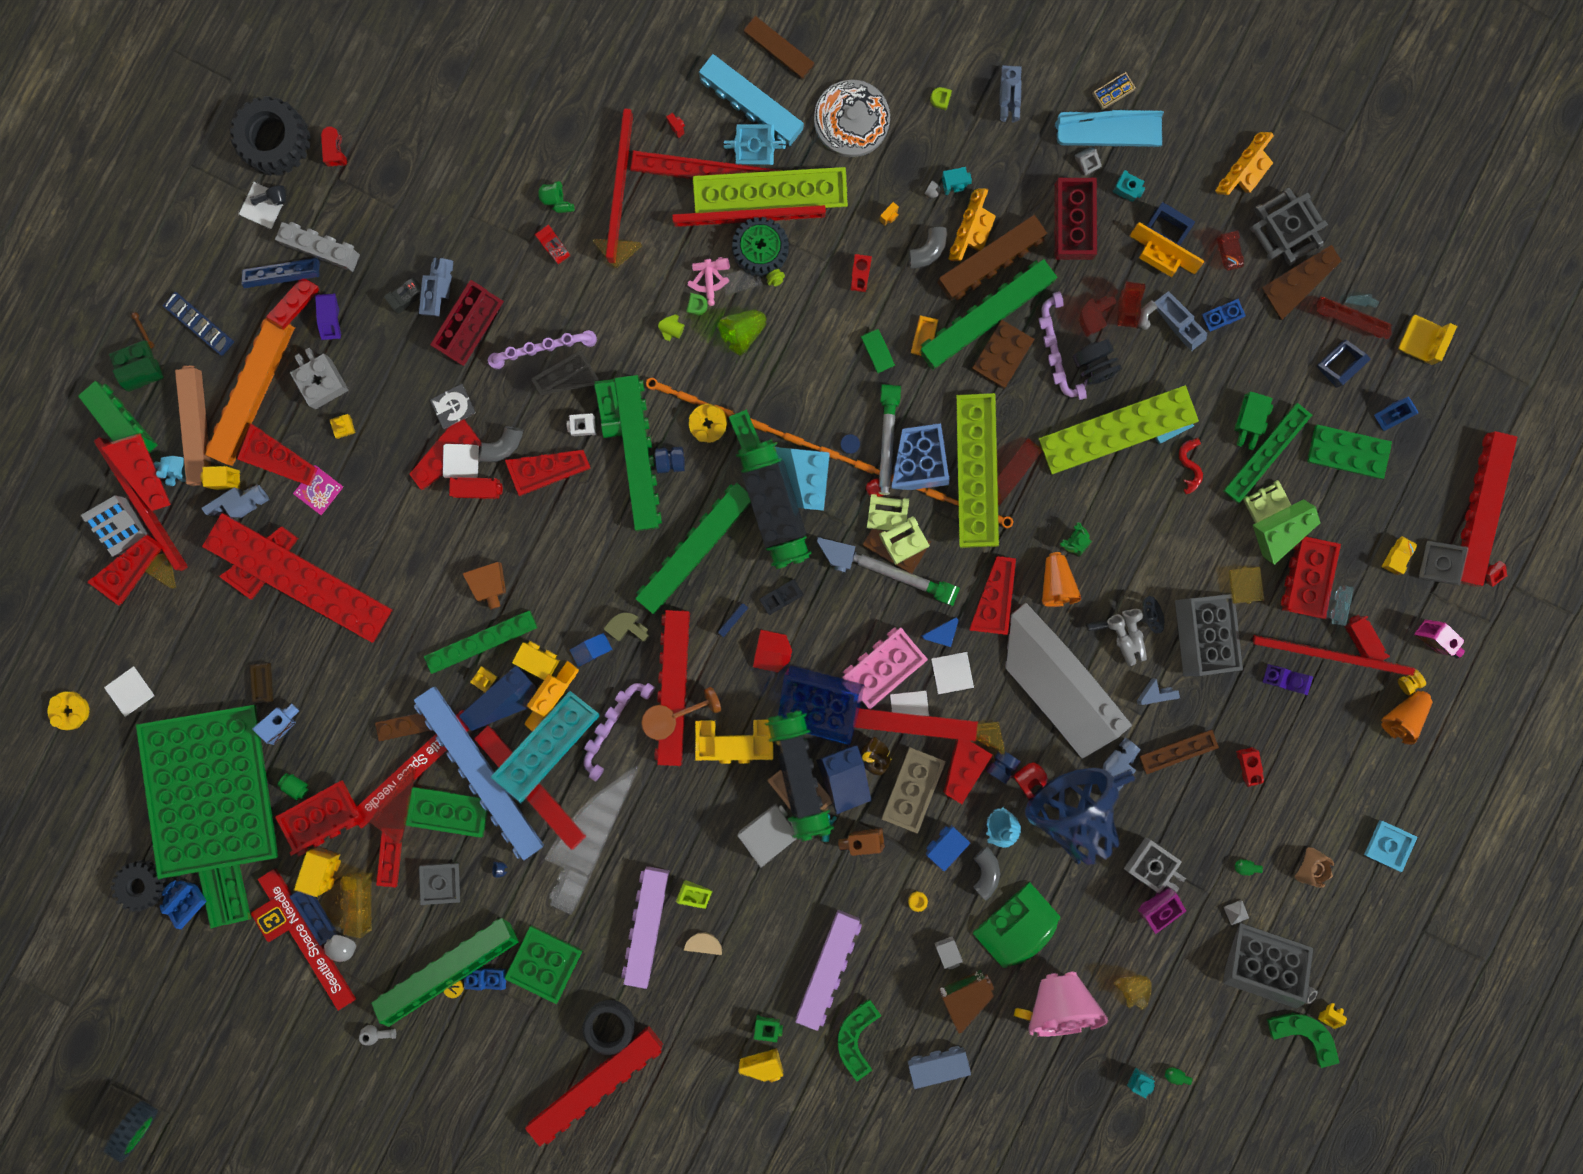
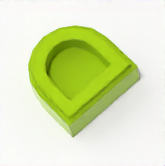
M936 88L931 94V104L936 108L947 110L952 90Z

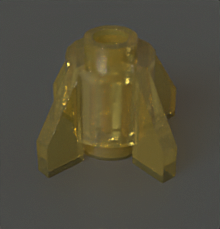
M1138 975L1119 978L1114 982V985L1123 992L1124 997L1127 999V1007L1131 1008L1133 1005H1136L1141 1010L1147 1007L1152 992V983L1146 976Z

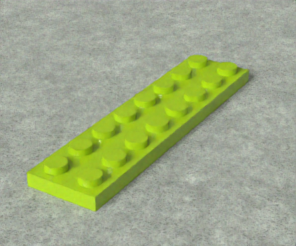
M846 167L693 176L695 213L825 205L826 208L848 207Z
M1185 385L1039 438V442L1051 475L1197 423L1199 420Z
M995 393L957 395L960 548L998 547Z

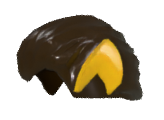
M873 737L864 746L861 757L864 767L868 772L873 775H882L889 767L890 760L892 759L888 757L890 752L888 747L877 737Z

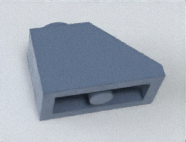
M818 538L817 543L830 565L835 566L834 570L845 572L846 569L850 570L855 546Z

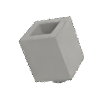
M952 936L934 943L945 969H954L960 965L959 963L963 962Z

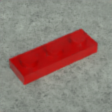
M307 279L299 280L266 316L267 321L284 330L319 291L318 286Z
M382 828L376 886L395 888L398 886L403 829Z

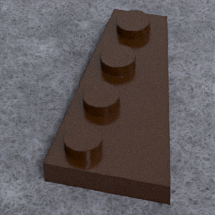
M1332 245L1262 287L1281 320L1341 262Z

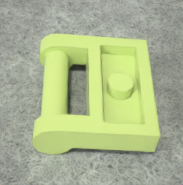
M871 494L867 528L890 531L905 523L909 499L877 497V495ZM880 504L902 507V511L899 513L875 510V506Z
M913 516L908 518L907 522L892 530L879 534L895 565L930 546ZM910 528L912 529V534L893 544L891 543V538Z

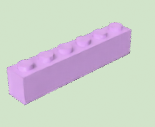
M647 866L645 871H641L639 882L642 883V888L637 891L636 902H639L638 910L634 909L632 921H635L634 929H630L629 940H632L631 948L627 947L625 959H628L627 967H623L622 978L625 979L624 985L645 989L648 987L669 870Z
M837 910L797 1013L796 1023L817 1031L819 1026L824 1025L827 1016L824 1014L825 1010L832 1005L834 998L831 996L834 989H838L841 980L838 978L841 971H845L848 962L845 960L848 953L851 954L855 944L852 942L854 935L858 936L862 926L859 924L860 920L858 917Z

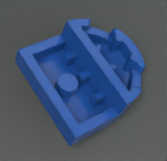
M173 881L162 892L164 900L163 904L160 905V910L162 914L169 916L175 928L182 929L207 901L194 883Z

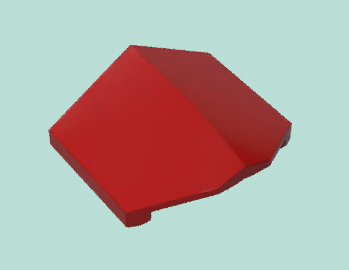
M761 630L753 667L779 672L788 664L792 648L787 636Z

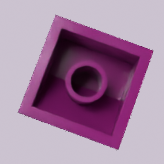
M1167 886L1160 894L1157 892L1152 899L1144 902L1137 911L1152 931L1157 934L1185 913L1186 909L1177 893Z

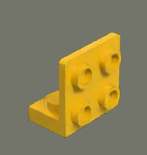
M1414 315L1410 320L1398 350L1431 365L1439 363L1446 353L1457 326L1449 323L1442 327Z

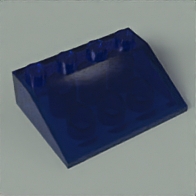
M790 666L784 675L778 715L784 718L787 717V713L793 711H801L802 714L806 713L807 715L804 717L806 727L811 731L807 734L850 745L861 705L864 684Z

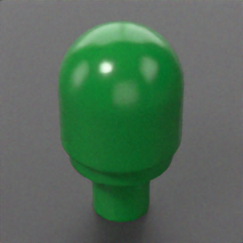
M1241 859L1234 865L1235 871L1240 875L1250 876L1254 873L1263 872V866L1254 865V862L1251 860Z
M1170 1067L1165 1071L1166 1080L1172 1084H1192L1193 1079L1185 1076V1072L1180 1069Z

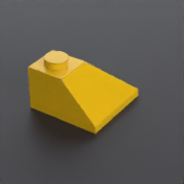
M777 1048L741 1058L739 1073L762 1081H778L783 1076V1068Z

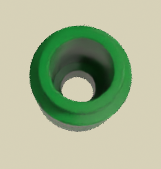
M286 773L278 783V786L281 788L280 790L295 800L303 799L309 791L307 789L308 784L293 774L289 775Z

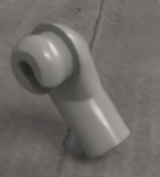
M1151 300L1138 313L1137 325L1143 330L1150 327L1148 316L1158 308L1154 301Z

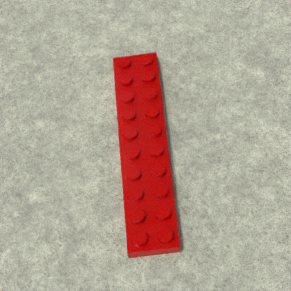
M221 513L202 546L372 643L376 640L393 610L224 513Z

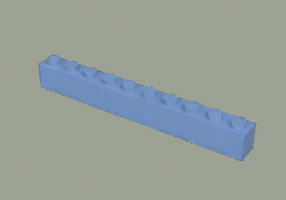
M432 687L414 699L416 711L420 715L423 714L425 716L427 727L431 731L434 729L438 735L436 737L438 743L442 747L445 745L449 751L447 753L449 759L453 763L456 761L460 767L458 769L460 775L464 779L467 777L471 783L468 785L474 794L480 796L482 800L479 802L484 810H489L493 815L490 817L496 827H501L503 830L501 834L506 842L512 843L514 846L512 850L518 859L521 857L524 861L540 850L544 844L510 794L492 780L491 776L495 772L438 689Z

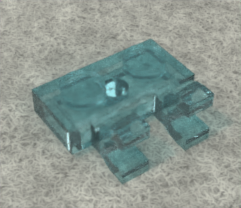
M1340 586L1336 592L1331 591L1330 600H1336V606L1332 611L1327 610L1326 618H1331L1332 624L1346 626L1354 587Z

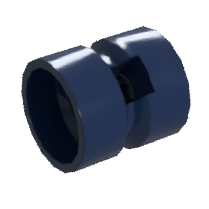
M682 446L672 447L670 451L667 448L655 449L657 473H668L670 469L674 472L685 471Z
M1000 748L994 756L995 762H990L985 771L1007 784L1012 777L1011 771H1016L1021 762Z

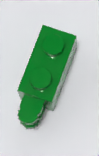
M1251 391L1245 394L1234 431L1240 432L1237 440L1238 446L1242 447L1246 435H1251L1248 448L1251 450L1255 448L1258 437L1266 431L1268 425L1266 419L1267 415H1270L1272 412L1273 404L1271 402L1273 398Z

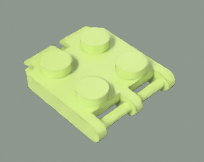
M1278 480L1273 482V485L1265 489L1261 488L1257 493L1243 498L1255 523L1291 506ZM1276 488V490L1266 494V492ZM1258 496H1261L1260 498H1258V499H1256V500H1254V501H1252V502L1250 501V500H1252V499H1254V498H1256V497H1258Z

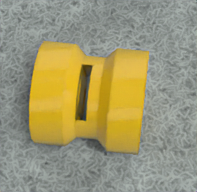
M1416 669L1413 676H1402L1397 680L1400 688L1407 695L1413 694L1417 688L1421 689L1426 686L1424 677Z

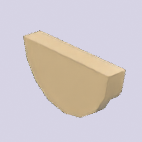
M702 932L690 937L685 944L684 951L722 955V946L714 935Z

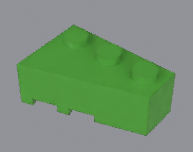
M1303 499L1254 524L1253 528L1262 556L1275 565L1320 524L1316 507Z

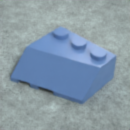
M941 424L902 429L891 489L915 490L949 485Z

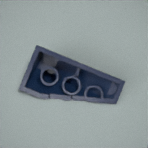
M515 666L459 717L473 731L528 709L527 705L538 688L519 666Z

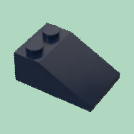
M857 745L847 747L816 760L836 814L871 801L865 767Z

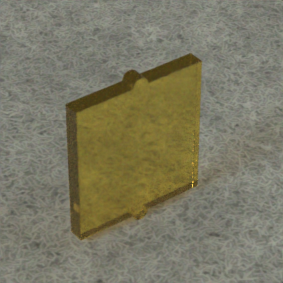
M1242 567V569L1229 570L1233 604L1244 602L1250 604L1252 601L1264 600L1260 567Z

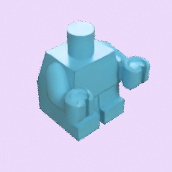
M162 457L160 462L154 463L155 468L158 470L156 472L158 478L169 476L165 480L166 485L174 486L176 478L186 482L183 457Z

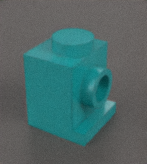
M966 167L943 171L942 182L945 195H949L950 190L959 192L964 190L968 184H972L970 172L967 173Z
M1124 170L1113 193L1134 202L1136 197L1140 198L1145 190V187L1142 186L1144 181Z
M1135 1068L1127 1085L1132 1092L1146 1098L1148 1094L1152 1093L1155 1081L1153 1076Z

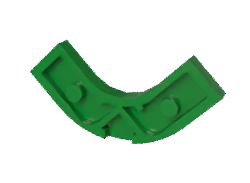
M870 998L849 1013L843 1021L838 1035L840 1057L856 1082L872 1071L871 1066L858 1047L860 1033L865 1027L881 1017L880 1012Z
M1289 1013L1267 1019L1271 1038L1274 1040L1290 1035H1303L1307 1037L1314 1047L1320 1068L1340 1063L1331 1034L1316 1019L1300 1013Z

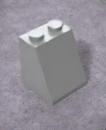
M777 804L773 805L738 833V837L760 867L764 866L797 839L792 838L794 834L792 822H788L786 818L788 813L782 805L780 807Z

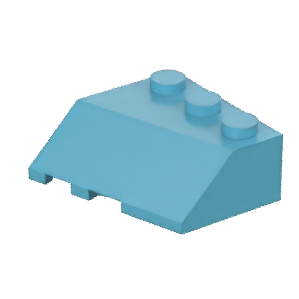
M775 447L778 458H782L798 508L824 510L830 453Z

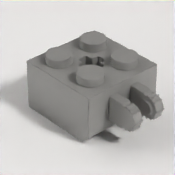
M310 348L305 350L310 359L308 363H305L300 354L295 355L300 367L290 372L310 407L317 409L349 391L330 357L322 354L316 358Z
M1146 837L1124 868L1159 894L1166 885L1176 892L1179 890L1177 885L1169 882L1173 875L1183 882L1186 879L1176 872L1182 862ZM1152 862L1156 865L1154 869L1150 868Z

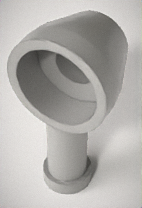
M373 1025L365 1026L359 1033L360 1043L366 1046L373 1045L378 1039L396 1038L395 1028L378 1031ZM364 1035H367L369 1037V1040H366L364 1038Z

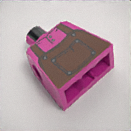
M1425 619L1414 634L1440 654L1453 656L1458 659L1465 652L1461 648L1464 640L1444 622Z

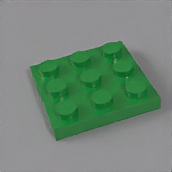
M531 925L505 979L557 1004L583 950Z

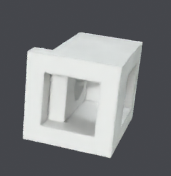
M593 414L569 415L570 420L567 421V430L571 432L572 436L596 435L595 416ZM580 423L585 424L584 429H579Z

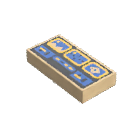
M1125 72L1094 91L1092 95L1103 110L1133 92L1136 88Z

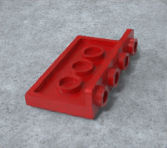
M1305 536L1293 547L1294 554L1289 560L1290 573L1285 580V587L1287 588L1281 599L1282 611L1326 619L1341 544Z
M342 780L275 818L293 850L289 852L290 855L297 854L299 857L309 851L308 847L313 845L315 848L325 843L324 839L329 836L332 839L341 834V829L346 828L348 830L358 825L356 821L361 819L362 816Z

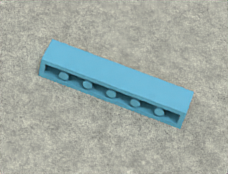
M714 54L711 55L699 71L700 81L704 86L712 87L720 98L729 100L733 108L738 111L741 109L745 112V116L750 121H756L760 125H775L774 135L777 141L784 140L786 145L790 147L802 132L804 126L802 121Z

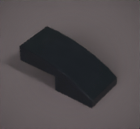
M793 579L759 600L768 615H771L804 596L796 580Z

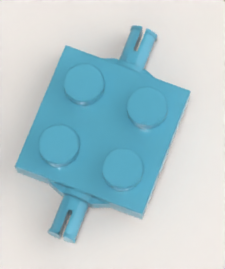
M737 125L735 141L725 140L724 144L731 145H724V148H734L736 164L773 165L775 149H785V145L779 144H786L784 140L775 141V125Z

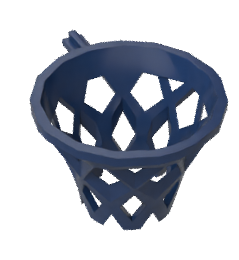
M1078 769L1063 774L1047 783L1044 787H1041L1028 801L1025 815L1030 823L1040 827L1058 842L1076 864L1079 865L1081 861L1086 865L1095 864V853L1106 859L1112 855V845L1116 848L1119 846L1113 817V805L1118 799V787L1136 779L1131 769L1113 777L1110 772L1103 769ZM1093 784L1098 785L1102 794L1101 798L1096 802L1090 797ZM1077 785H1085L1084 790L1080 789ZM1071 787L1081 796L1077 808L1065 804L1064 789ZM1059 793V801L1051 799ZM1045 803L1059 810V820L1048 818L1043 807ZM1040 809L1044 817L1038 816ZM1078 825L1080 834H1076ZM1058 834L1064 836L1066 840L1061 838ZM1103 836L1105 837L1104 850L1097 846L1099 838ZM1076 843L1088 849V856L1077 849Z

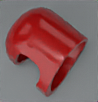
M1029 763L1013 774L1028 800L1033 797L1030 790L1034 786L1040 785L1044 787L1048 781L1046 772L1037 763Z

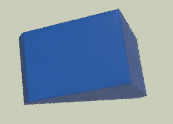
M1408 396L1396 401L1374 416L1383 431H1386L1419 412Z
M957 617L922 635V638L951 647L958 624Z
M602 633L570 649V652L577 666L580 667L613 649L605 633Z

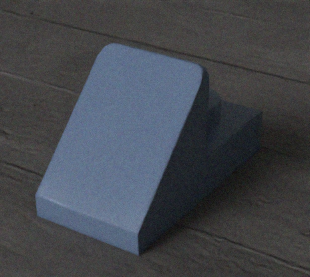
M1152 678L1138 698L1137 703L1145 705L1180 698L1179 691L1168 687L1160 689L1161 692L1159 693L1157 679Z

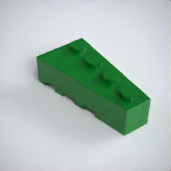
M94 381L78 396L112 441L141 433L149 453L158 446L134 419L132 414L123 406L124 404L112 394L113 390L107 384L102 385Z

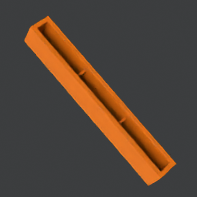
M267 318L263 320L260 334L254 339V347L245 359L246 365L237 377L236 387L230 392V400L228 405L222 410V418L214 428V436L206 446L205 455L233 466L250 424H252L295 327L289 324L282 330L267 321Z

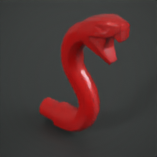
M1199 438L1184 442L1179 449L1181 463L1195 473L1193 481L1183 480L1188 487L1184 489L1185 494L1195 491L1203 479L1201 467L1189 460L1186 455L1189 450L1201 445Z

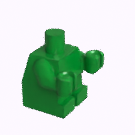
M1077 522L1073 526L1075 531L1070 536L1071 538L1062 540L1059 546L1079 557L1092 541L1089 539L1087 530L1081 523Z

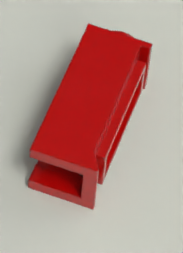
M450 477L449 496H453V498L499 499V495H502L503 486L497 478L457 477L455 479Z
M1358 614L1348 619L1349 623L1345 624L1344 627L1362 657L1382 661L1390 657V655L1384 652L1386 650L1369 620H1366L1368 616H1360Z

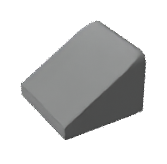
M1092 147L1075 155V159L1084 175L1102 167L1097 151Z

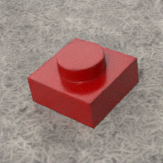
M673 112L666 117L667 122L677 137L680 138L685 134L683 128L685 124L679 116L676 118Z
M1499 560L1487 568L1485 578L1486 583L1493 587L1507 577L1506 565Z

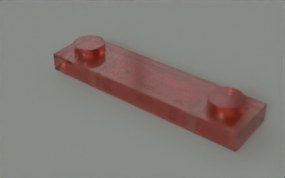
M1321 296L1317 301V312L1323 316H1330L1358 327L1378 338L1389 339L1392 334L1390 323Z

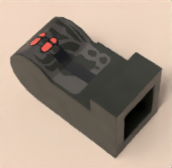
M412 278L394 292L386 294L384 298L400 314L417 301L421 296L422 287L415 278Z

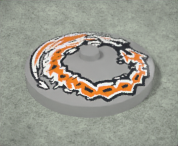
M844 80L830 86L819 98L814 113L815 130L820 141L830 151L845 157H859L875 150L886 137L890 124V111L884 96L874 86L860 80Z

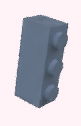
M960 1046L951 1047L949 1051L945 1052L934 1051L925 1057L921 1055L914 1056L908 1061L914 1089L971 1075L964 1047L960 1048Z

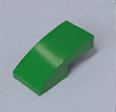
M878 328L860 336L877 373L895 366Z

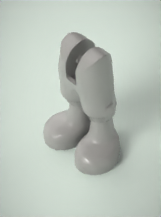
M1139 609L1123 611V616L1116 614L1107 621L1108 627L1115 630L1118 634L1117 646L1120 647L1129 667L1136 664L1134 653L1140 662L1147 660L1143 633L1137 629L1136 624L1143 617L1142 611ZM1125 622L1129 630V635L1126 634L1124 629Z

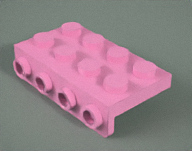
M894 627L887 633L888 638L884 642L879 640L872 646L874 650L870 654L865 652L857 659L859 663L856 666L850 665L843 671L845 675L842 678L869 709L928 660L901 627L898 630Z

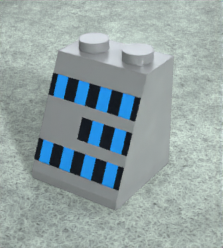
M113 496L81 515L112 557L121 556L146 535L153 538L129 498Z

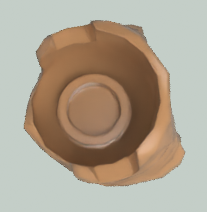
M1308 847L1303 859L1304 862L1295 875V879L1298 882L1311 886L1325 887V884L1322 882L1333 877L1330 865L1334 866V862L1313 847Z

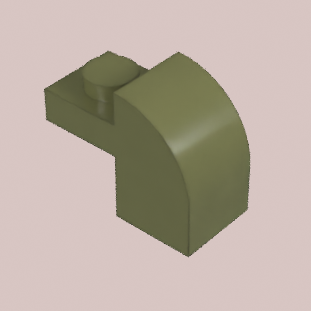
M621 613L614 616L604 628L605 631L618 641H621L629 630L642 641H646L650 636L646 633L648 629L641 623L635 624L640 617L632 613Z

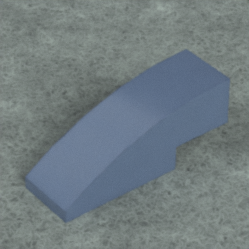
M1169 291L1155 301L1160 315L1191 351L1206 340L1207 332L1194 321V316Z

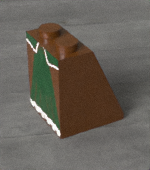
M981 970L939 989L959 1034L967 1028L993 998L991 990L994 987L987 974L983 975Z

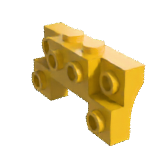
M715 720L696 721L695 761L719 760L720 764H729L731 760H739V763H750V760H773V741L769 742L771 738L769 727L765 726V723L769 721L753 720L754 735L716 736Z

